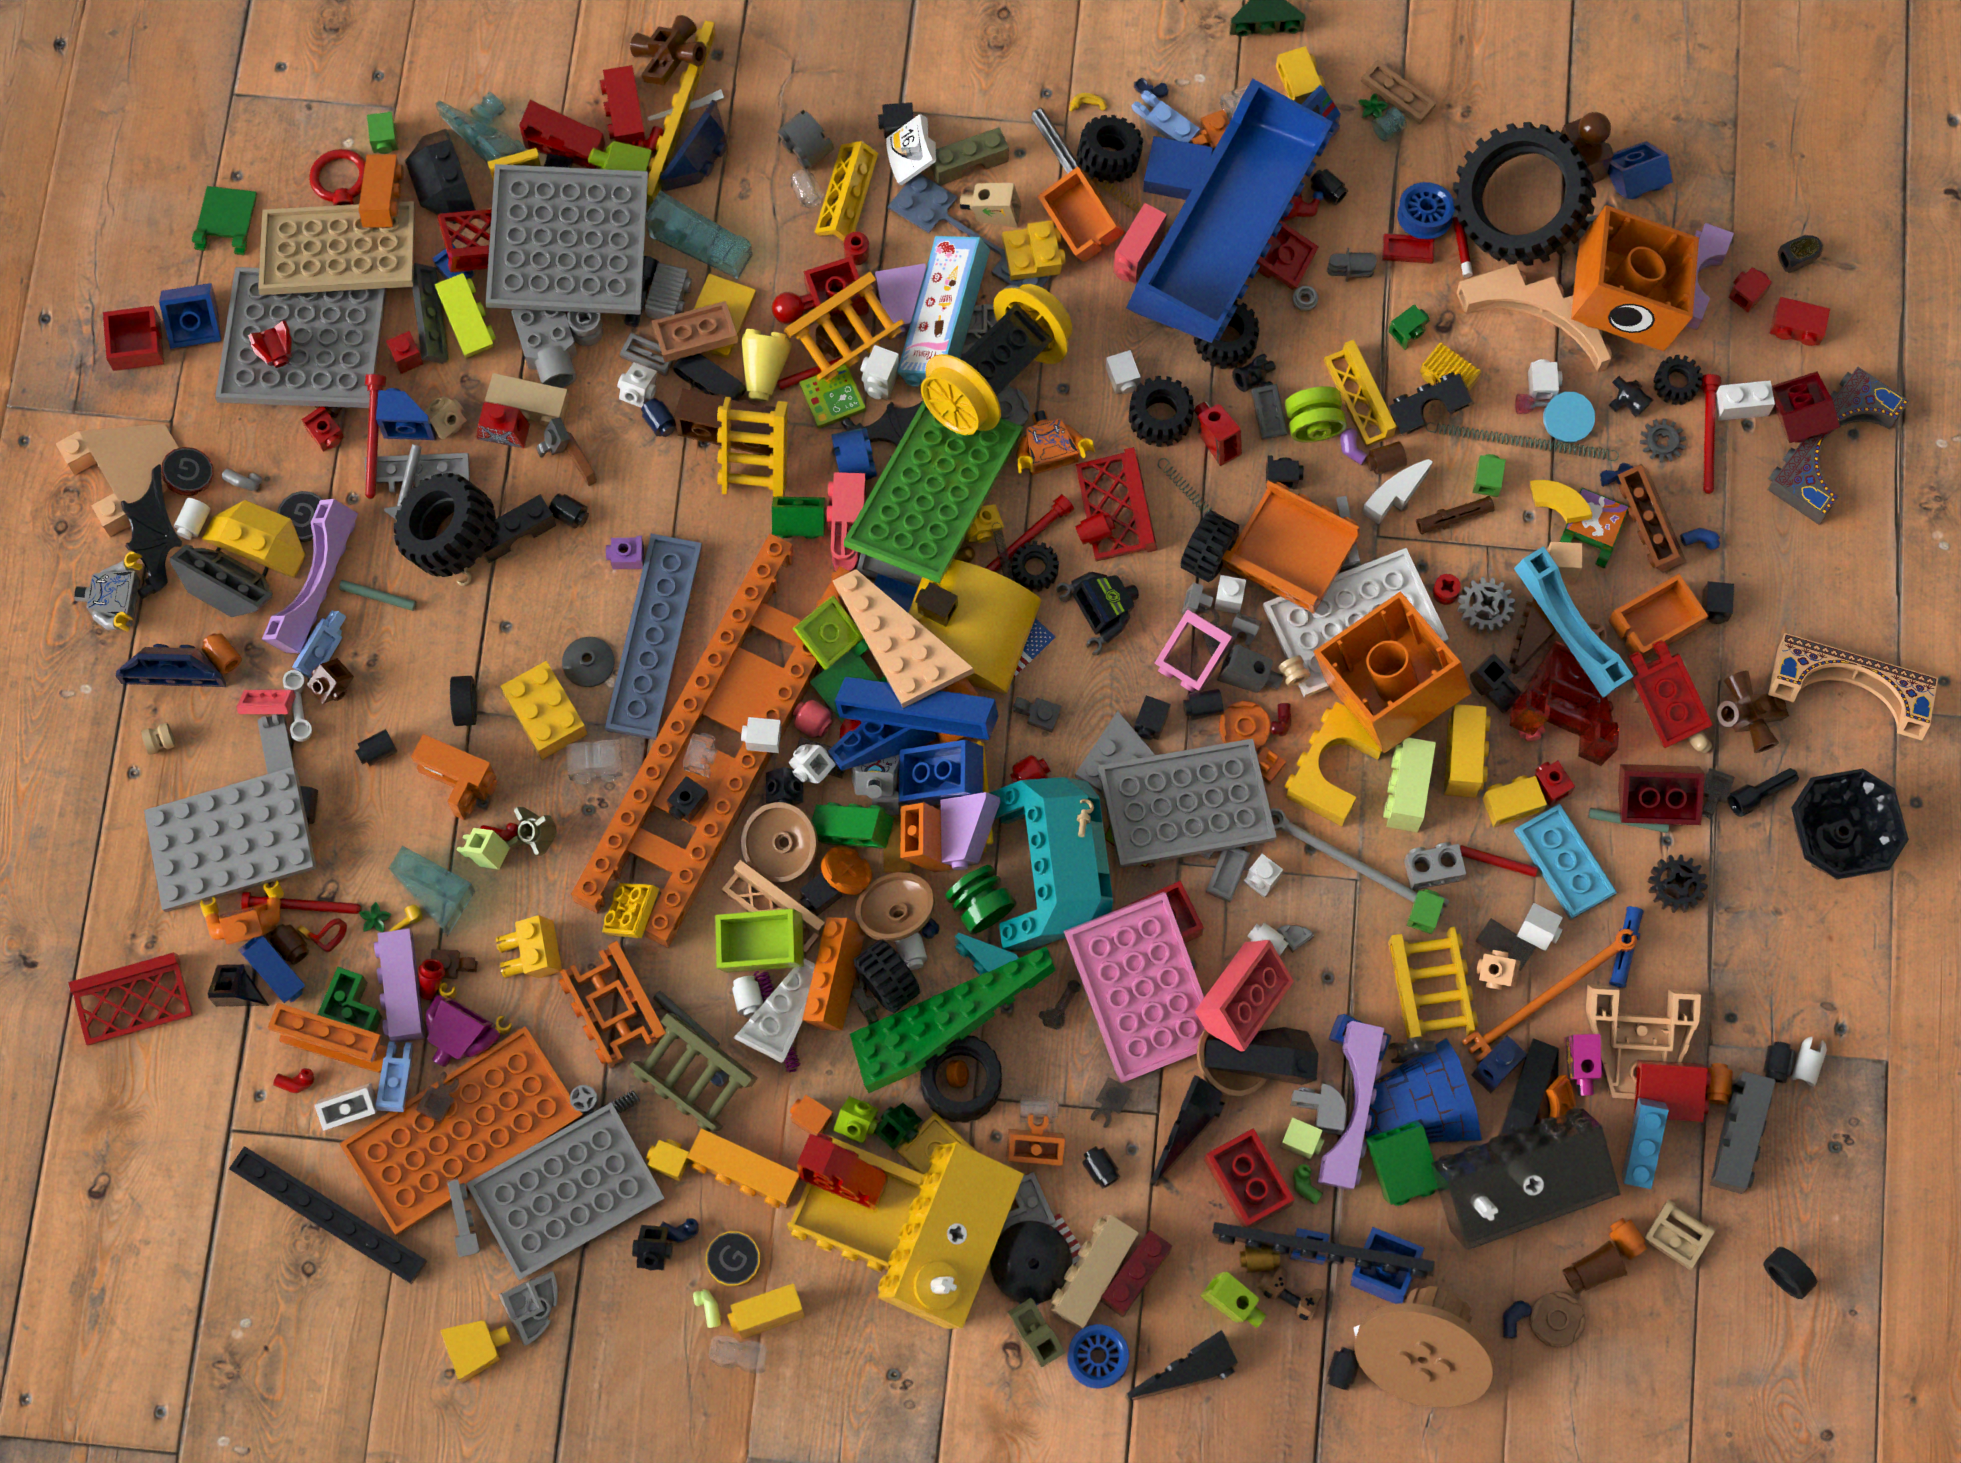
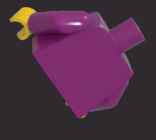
M445 982L440 984V995L435 997L426 1011V1027L429 1033L427 1039L431 1044L438 1047L432 1060L443 1067L448 1065L452 1056L459 1060L465 1057L472 1058L487 1050L500 1038V1034H508L512 1023H510L506 1028L500 1027L499 1023L504 1020V1016H499L496 1019L495 1028L491 1027L492 1022L454 1000L457 995L455 986H453L451 992L444 993L447 989Z

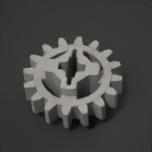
M1481 577L1479 584L1472 580L1470 588L1466 586L1463 588V595H1460L1458 602L1461 603L1458 607V612L1464 613L1461 618L1462 622L1469 620V629L1477 626L1478 633H1481L1483 628H1485L1488 634H1492L1493 627L1501 631L1503 623L1509 624L1511 620L1509 616H1513L1515 611L1511 607L1514 605L1515 599H1508L1512 591L1510 589L1504 591L1503 582L1495 585V578H1492L1489 583H1486L1485 578ZM1473 596L1475 604L1470 608L1469 601ZM1500 604H1503V613L1499 615L1498 607Z

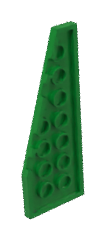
M1047 946L850 1033L867 1092L871 1093L920 1071L926 1066L925 1061L936 1054L939 1057L946 1052L945 1047L952 1041L959 1038L962 1040L995 1016L994 1011L1004 1003L1008 1006L1014 1002L1016 994L1023 989L1033 988L1055 972L1056 968Z

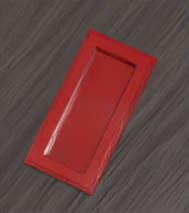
M1384 234L1382 260L1433 264L1434 239H1420L1411 235Z

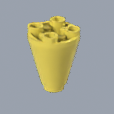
M746 329V333L742 335L741 342L746 391L749 393L748 399L768 402L769 396H772L790 353L792 342L783 333L771 332V336L761 335L759 330Z

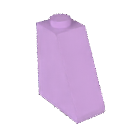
M925 264L875 272L879 302L894 323L900 319L905 322L901 327L902 332L894 338H900L908 334L926 271Z
M984 792L940 800L942 863L951 865L954 870H966L968 865L979 864L1000 804V797Z

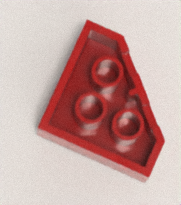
M810 1133L797 1162L799 1180L875 1211L888 1182V1176L884 1174L885 1171L858 1158L859 1155L857 1153L843 1149L833 1143L831 1137L822 1133H817V1136Z

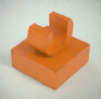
M1265 746L1257 757L1263 780L1271 784L1285 766L1286 761Z

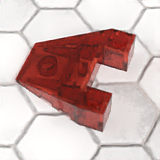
M1555 641L1512 704L1509 726L1533 736L1545 722L1553 724L1580 736L1578 756L1599 766H1602L1618 750L1619 726L1617 722L1613 721L1611 712L1614 708L1612 701H1608L1607 696L1604 698L1601 696L1568 646Z

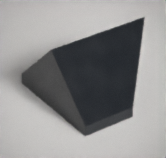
M217 965L208 991V998L216 1007L269 1006L245 971L244 965Z

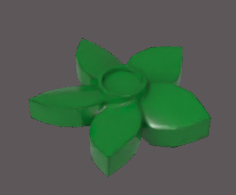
M1376 93L1371 95L1370 101L1366 99L1359 100V104L1365 108L1362 118L1372 114L1375 119L1381 121L1382 111H1385L1389 106L1385 101L1378 102Z
M377 902L371 906V912H359L360 916L367 920L363 927L364 932L371 930L373 927L379 932H384L383 922L391 917L389 912H380Z

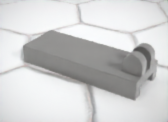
M1347 496L1336 498L1339 516L1341 518H1351ZM1356 543L1341 570H1350L1360 566Z
M272 714L271 717L262 716L257 721L267 773L270 774L295 767L284 714Z

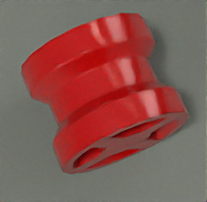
M1452 574L1440 575L1433 588L1434 599L1443 605L1452 604L1457 599L1461 589L1459 579Z

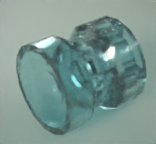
M491 92L483 96L481 104H475L470 109L472 115L485 127H489L494 122L493 117L496 115L500 116L506 110L503 103Z
M1392 107L1386 111L1385 116H1379L1374 119L1372 127L1376 135L1386 142L1393 137V133L1404 130L1407 127V123L1402 113L1397 108Z

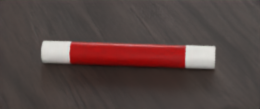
M1455 209L1453 223L1463 277L1473 276L1466 233L1464 227L1457 219L1459 213Z

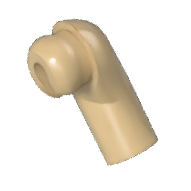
M1703 731L1687 738L1696 751L1708 753L1712 748L1711 741L1708 740Z

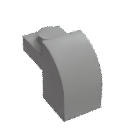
M1322 1084L1319 1094L1315 1093L1314 1089L1300 1087L1299 1091H1293L1290 1106L1317 1110L1315 1127L1323 1130L1322 1133L1342 1135L1345 1125L1346 1105L1343 1097L1336 1089L1327 1084Z

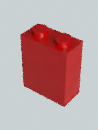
M1637 1060L1634 1114L1639 1097L1666 1103L1669 1110L1667 1120L1704 1122V1115H1708L1709 1099L1705 1098L1706 1088H1710L1711 1072L1707 1071L1705 1065L1698 1063Z

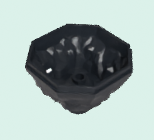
M1863 768L1811 777L1791 807L1795 832L1804 859L1811 863L1813 868L1826 873L1836 880L1890 870L1909 840L1895 788ZM1839 831L1843 832L1845 836L1840 835Z

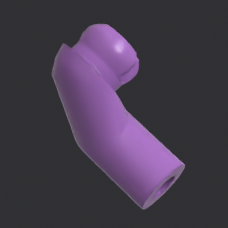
M1348 428L1340 436L1342 452L1362 465L1368 454L1357 448V431L1353 428Z

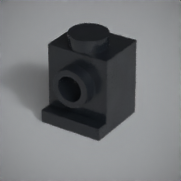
M1268 455L1266 483L1267 481L1274 484L1280 482L1289 489H1297L1299 480H1303V465H1299V461H1293L1291 458L1273 460V455Z

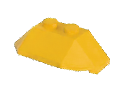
M246 500L213 516L202 537V540L294 579L306 557L290 518Z

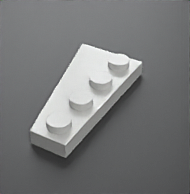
M804 958V967H794L736 1034L734 1039L782 1063L803 1021L802 1018L815 964Z

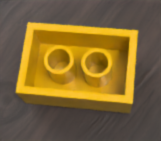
M547 661L500 686L505 699L541 760L588 735L584 723Z
M1455 704L1451 711L1447 727L1444 795L1476 798L1478 791L1483 790L1484 782H1487L1488 767L1483 765L1485 757H1488L1489 741H1485L1486 733L1490 729V716H1486V707Z

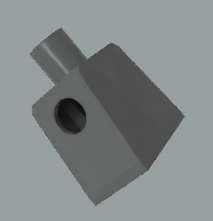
M1236 644L1225 656L1217 681L1258 693L1265 685L1278 690L1283 675L1271 671L1272 659Z

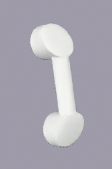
M290 670L283 677L284 689L294 690L296 695L292 704L294 722L290 727V732L294 740L303 742L312 735L311 724L304 718L301 692H303L305 685L304 676L297 670Z

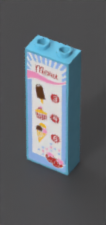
M935 236L897 373L908 385L917 387L922 384L926 378V365L933 356L947 354L959 359L961 357L990 252L989 247L980 237Z

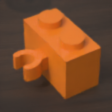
M1029 1113L1027 1122L1031 1131L1008 1129L1006 1150L1008 1161L1063 1166L1065 1137L1063 1133L1043 1132L1049 1123L1047 1114H1043V1122L1036 1125L1033 1123V1113Z

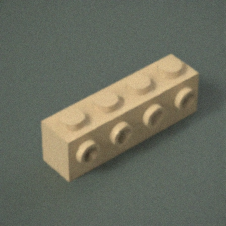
M1104 1215L1103 1218L1100 1217L1095 1222L1092 1228L1094 1232L1089 1242L1085 1241L1078 1252V1255L1081 1257L1076 1265L1070 1266L1064 1277L1067 1281L1062 1289L1056 1290L1050 1301L1053 1305L1049 1311L1076 1328H1084L1139 1233L1112 1215Z

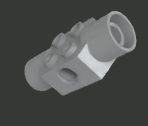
M513 309L511 313L528 369L538 371L541 384L559 388L572 384L577 378L572 359L577 355L565 311Z

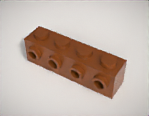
M1640 464L1618 474L1621 482L1618 485L1624 499H1628L1631 506L1628 508L1632 520L1638 523L1640 530L1637 532L1643 545L1648 547L1650 553L1647 554L1651 566L1664 573L1686 563L1687 561L1649 470Z

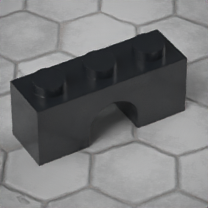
M1452 372L1440 378L1441 382L1433 386L1431 383L1425 384L1417 388L1418 393L1408 397L1407 394L1393 399L1394 404L1390 405L1389 408L1403 436L1427 426L1423 412L1425 406L1433 400L1444 402L1450 414L1475 404L1460 373L1455 375Z
M541 494L493 521L496 525L495 532L491 534L492 541L490 545L484 549V557L488 563H491L511 552V545L520 537L531 534L533 538H536L556 526L554 516Z

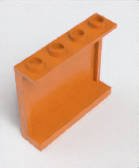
M1267 481L1265 494L1231 551L1227 550L1222 558L1223 567L1314 614L1360 537V528L1353 519L1349 517L1341 518L1325 505L1319 507L1312 503V500L1301 493L1296 495L1280 482L1274 484Z

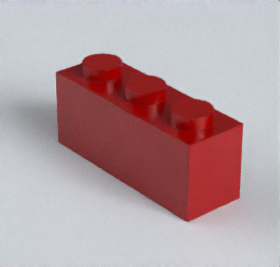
M629 65L603 70L604 79L600 80L602 95L607 94L608 102L603 103L606 117L611 116L612 124H607L610 139H615L616 142L632 145L635 140L645 141L633 66Z

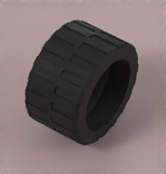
M966 1036L962 1040L960 1038L958 1040L955 1039L945 1047L947 1051L939 1057L936 1054L925 1061L926 1066L920 1070L921 1090L923 1091L925 1102L941 1118L955 1123H967L971 1120H977L990 1112L991 1108L997 1103L1002 1088V1067L996 1052L990 1048L988 1043L983 1042L978 1037ZM963 1055L978 1060L985 1068L987 1083L984 1091L977 1098L966 1102H956L947 1099L938 1090L935 1080L938 1067L946 1059L953 1056Z

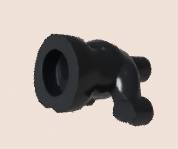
M1266 354L1256 356L1252 363L1233 370V381L1239 390L1246 392L1255 385H1258V387L1273 385L1271 381L1266 382L1265 377L1266 373L1275 370L1276 366L1273 361L1268 362L1266 360Z
M1618 376L1612 382L1619 389L1617 398L1609 404V407L1614 412L1625 404L1631 410L1632 415L1637 418L1653 402V399L1641 390L1643 386L1637 380L1626 382Z

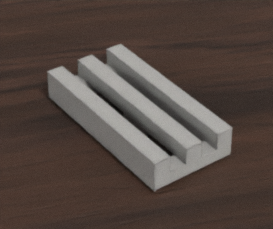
M630 333L620 352V357L667 376L668 369L671 368L673 360L664 362L663 357L631 345L632 342H635L661 353L659 344ZM628 350L631 351V352H634V353H636V354H639V355H641V356H643V357H646V358H648V359H650V360H653V361H655V362H658V363H660V364H662V365H664V366H661V365L656 364V363H654V362H652V361H649V360H647V359H644V358H642V357H640V356H637V355H635V354H632V353L628 352Z

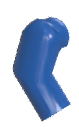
M1697 528L1680 535L1684 546L1699 541L1706 542V547L1710 550L1720 546V536L1717 532L1708 529Z

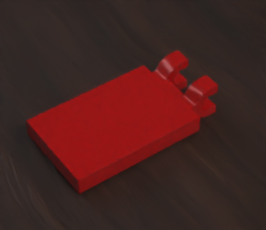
M1659 640L1652 644L1659 657L1658 659L1646 664L1642 654L1638 651L1628 655L1637 672L1631 680L1662 746L1667 748L1713 724L1680 654L1677 653L1671 656L1666 642Z

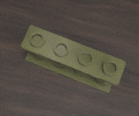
M667 1013L661 1021L666 1026L665 1035L644 1064L640 1061H633L630 1067L635 1070L633 1074L644 1083H647V1081L652 1083L656 1087L654 1089L655 1092L665 1099L670 1097L677 1103L675 1107L687 1116L692 1114L698 1119L697 1124L708 1132L711 1130L720 1131L723 1125L716 1121L718 1115L738 1088L743 1086L745 1088L752 1087L758 1077L676 1014ZM680 1037L688 1043L686 1045L687 1050L666 1079L663 1080L652 1070L674 1039ZM703 1054L709 1059L707 1062L709 1065L685 1097L673 1086L694 1057ZM723 1070L730 1075L728 1078L730 1082L706 1113L694 1103L716 1072Z

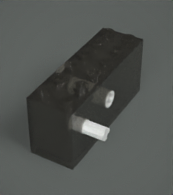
M1584 1108L1568 1110L1565 1115L1560 1117L1543 1119L1538 1125L1518 1128L1513 1134L1493 1137L1488 1143L1480 1146H1468L1463 1152L1455 1155L1447 1154L1441 1156L1438 1161L1431 1163L1450 1232L1467 1251L1621 1195L1602 1125Z

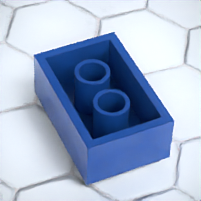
M960 740L900 750L899 802L908 805L924 802L932 806L941 804L940 800L983 793V746L968 740Z

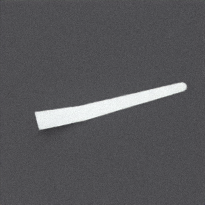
M720 89L693 101L689 110L707 105L712 99L717 101L724 98L722 90ZM673 108L649 116L648 120L652 121L666 117L667 114L671 115Z

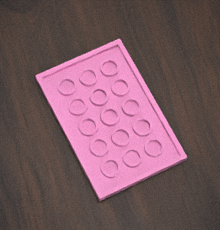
M1165 892L1064 931L1120 1083L1197 1053L1198 1041L1205 1028L1195 1010L1204 999Z

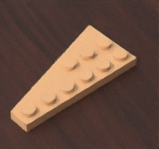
M857 569L833 580L836 590L903 708L974 673L973 667Z

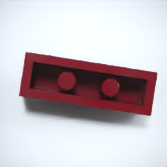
M1149 1230L1102 1295L1101 1302L1121 1317H1124L1171 1252L1172 1245Z

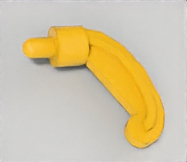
M1084 92L1077 94L1072 99L1069 110L1073 112L1084 103L1099 105V109L1104 111L1107 108V104L1101 97Z

